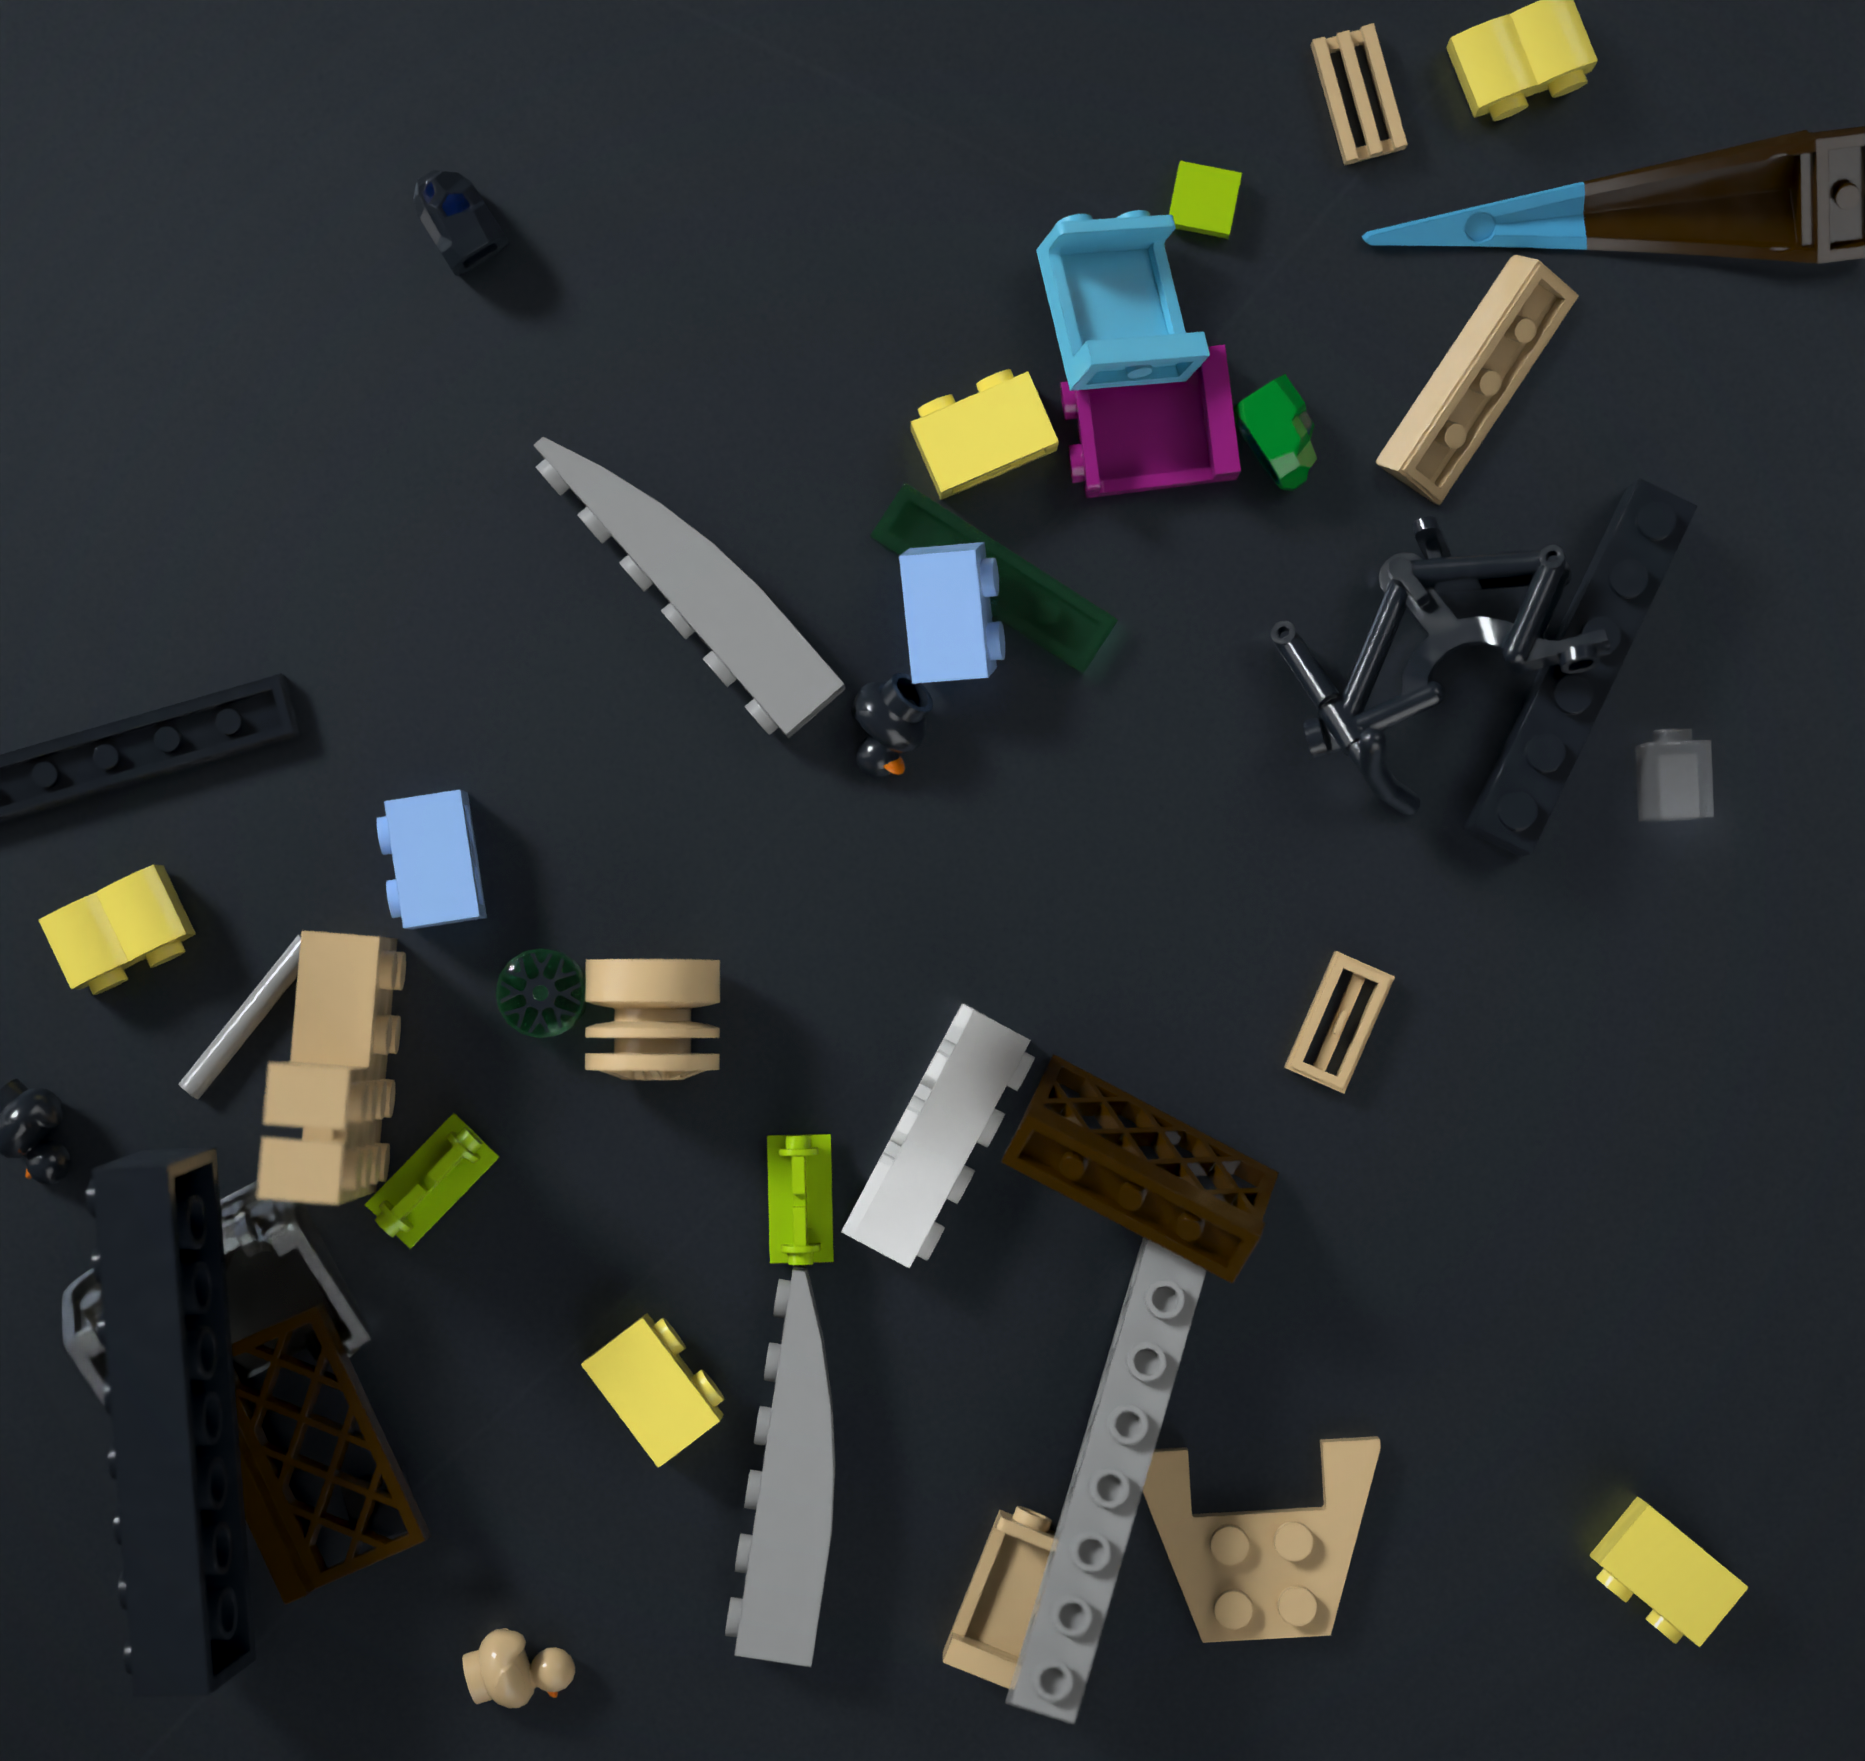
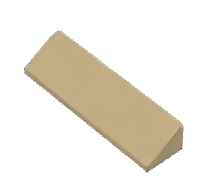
M1520 255L1512 256L1376 460L1377 465L1434 504L1440 505L1579 295L1540 260Z

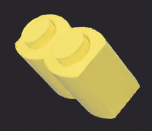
M1539 0L1511 14L1489 20L1450 38L1446 47L1474 118L1490 113L1493 121L1505 119L1526 109L1529 106L1526 98L1533 94L1549 89L1552 98L1583 87L1588 83L1585 74L1591 72L1598 62L1574 0Z
M154 864L39 919L40 925L70 988L83 989L89 986L93 995L105 992L127 981L128 977L124 969L139 961L147 959L150 968L182 955L186 952L182 941L196 934L164 865Z

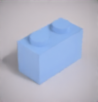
M985 542L909 548L899 556L912 684L988 678L997 669L996 660H1004L1003 625L1001 621L992 622L990 597L998 596L999 574L996 559L986 558Z
M459 789L384 801L386 816L377 817V833L382 854H392L396 879L386 881L387 899L392 918L402 917L403 928L411 930L487 918L468 793Z

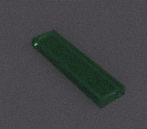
M907 483L903 484L870 535L871 539L898 556L909 548L985 542L986 558L996 559L999 574L998 596L990 597L992 617L1001 621L1082 675L1118 622V619Z

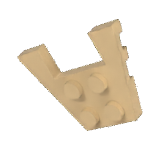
M1377 1436L1321 1439L1324 1505L1322 1507L1192 1514L1187 1447L1154 1449L1142 1492L1203 1643L1331 1635L1381 1449L1380 1439Z

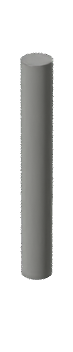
M297 935L179 1082V1086L188 1094L199 1100L297 978L301 935Z

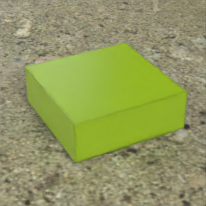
M1180 161L1169 215H1173L1176 229L1228 239L1242 173Z

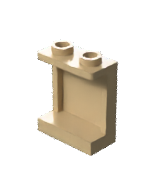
M1022 1506L1016 1507L1014 1515L999 1510L944 1647L943 1663L1005 1688H1010L1056 1533L1049 1529L1053 1521L1052 1519Z

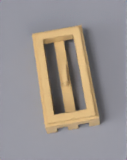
M1374 23L1362 26L1357 31L1350 32V30L1339 32L1335 37L1326 39L1324 36L1313 39L1311 48L1344 166L1406 149L1408 145ZM1363 45L1388 135L1387 140L1380 141L1355 52V46ZM1337 51L1341 53L1366 142L1365 146L1357 148L1355 146L1330 53Z
M1334 951L1284 1068L1344 1094L1395 976ZM1346 969L1353 974L1312 1066L1303 1062L1342 970ZM1365 979L1371 980L1376 983L1339 1070L1336 1076L1326 1072V1068Z

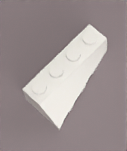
M964 1004L961 1005L841 1231L842 1233L908 1268L911 1267L916 1255L928 1261L945 1229L944 1226L935 1222V1219L946 1199L955 1204H958L975 1172V1170L965 1165L976 1142L985 1147L989 1146L1005 1116V1113L995 1109V1106L1006 1086L1018 1091L1035 1059L1034 1056L1025 1052L1031 1040Z

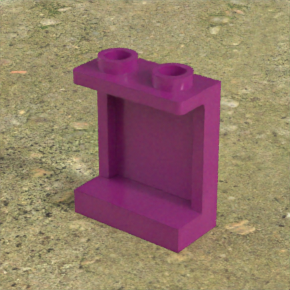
M1225 345L1209 346L1210 356L1184 382L1070 391L1068 381L1060 382L1064 420L1076 419L1079 444L1068 445L1072 483L1084 482L1086 498L1231 481L1238 478L1241 467Z

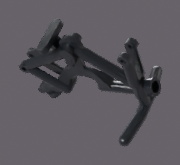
M1427 516L1414 521L1412 524L1414 535L1425 559L1414 553L1402 552L1387 559L1381 567L1379 582L1384 597L1343 695L1339 694L1295 626L1289 621L1277 622L1271 630L1272 640L1319 710L1318 718L1304 721L1305 735L1312 757L1315 759L1342 750L1345 755H1350L1373 793L1379 799L1403 815H1413L1419 810L1421 800L1414 791L1394 778L1386 764V738L1382 731L1443 702L1445 689L1439 682L1432 681L1436 667L1448 654L1464 646L1483 644L1499 649L1503 653L1504 660L1510 671L1520 675L1559 663L1562 671L1569 674L1581 673L1596 667L1600 663L1598 653L1611 649L1605 628L1564 640L1544 639L1563 590L1572 579L1571 568L1567 563L1564 550L1560 546L1551 544L1539 550L1451 557L1448 541L1436 517ZM1553 555L1558 556V559L1548 560ZM1529 586L1514 624L1488 617L1457 619L1437 594ZM1408 607L1429 636L1415 649L1402 674V694L1364 711L1405 610ZM1289 631V635L1280 638L1282 632Z

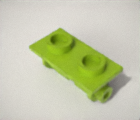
M453 1113L365 1205L377 1216L375 1222L391 1237L396 1235L411 1249L500 1156L460 1117Z
M831 1134L767 1135L770 1264L813 1265L816 1262H834Z

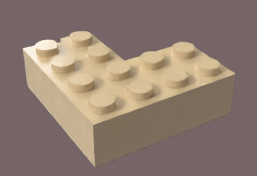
M301 931L291 1060L268 1064L263 1124L303 1127L302 1140L262 1137L257 1198L339 1205L375 1193L378 1181L386 1182L390 1164V1145L388 1143H380L383 1117H392L395 1103V1080L386 1079L388 1054H397L401 1033L400 1016L391 1015L393 990L403 989L406 973V953L396 951L397 939Z

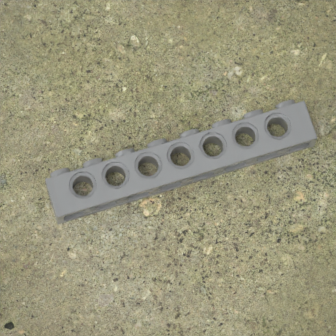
M1144 1237L1005 1704L1065 1723H1075L1207 1271Z

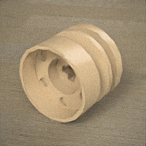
M586 960V1002L615 1008V1016L613 1022L595 1024L585 1028V1037L614 1038V1053H585V1070H598L622 1080H684L707 1070H720V1054L691 1053V1038H720L719 1027L691 1021V1008L710 1006L720 1002V960Z

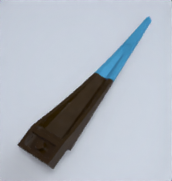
M1865 126L1811 133L1807 130H1802L1372 230L1365 233L1362 238L1369 245L1604 250L1749 258L1816 264L1865 258Z

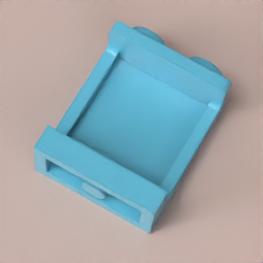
M1145 210L1130 211L1116 218L1092 219V216L1088 214L1070 215L1059 220L1036 249L1070 391L1184 382L1210 356L1205 333H1186L1165 250L1166 239L1176 229L1173 215L1150 216V213Z

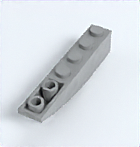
M542 437L534 444L537 451L544 458L536 466V469L560 496L569 488L586 506L577 516L602 544L611 536L628 554L619 564L643 591L654 584L670 602L661 612L685 640L696 632L711 649V652L703 660L728 688L733 682L738 680L752 696L753 699L744 707L768 735H771L779 728L789 739L846 689L845 684L764 591L711 541L663 504L606 468L545 437Z
M794 1266L791 1280L779 1279L773 1317L785 1319L782 1343L769 1342L764 1381L776 1383L772 1408L759 1407L754 1444L766 1446L762 1471L750 1470L744 1508L756 1510L753 1535L740 1534L735 1572L746 1573L747 1575L743 1599L734 1597L730 1599L725 1636L737 1637L735 1656L811 1667L832 1535L835 1446L833 1404L822 1328L808 1268Z

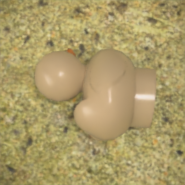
M503 1628L488 1633L482 1641L479 1650L463 1654V1669L470 1695L475 1704L494 1700L497 1704L510 1709L520 1708L527 1704L534 1694L536 1687L546 1691L551 1697L556 1698L558 1692L565 1689L574 1678V1661L565 1650L552 1647L539 1652L530 1664L524 1649L526 1644L524 1636L519 1632Z

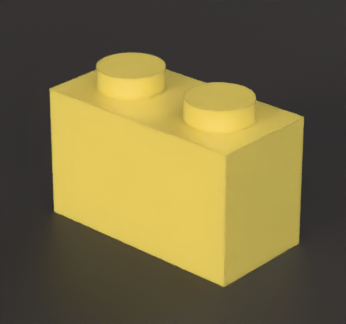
M1011 369L997 372L976 384L979 393L955 402L952 394L945 395L917 409L920 418L911 421V432L941 500L1057 451L1058 438L1028 371L1016 377L1013 376Z
M646 1313L589 1356L581 1366L659 1468L721 1421L724 1414L717 1405L725 1399L716 1384L703 1369L693 1374L679 1356V1353L685 1350L686 1346L668 1321L662 1318L655 1323L649 1314Z
M1636 1497L1589 1555L1603 1567L1596 1579L1625 1603L1635 1593L1653 1608L1646 1617V1620L1675 1644L1685 1635L1700 1647L1749 1588L1639 1497Z

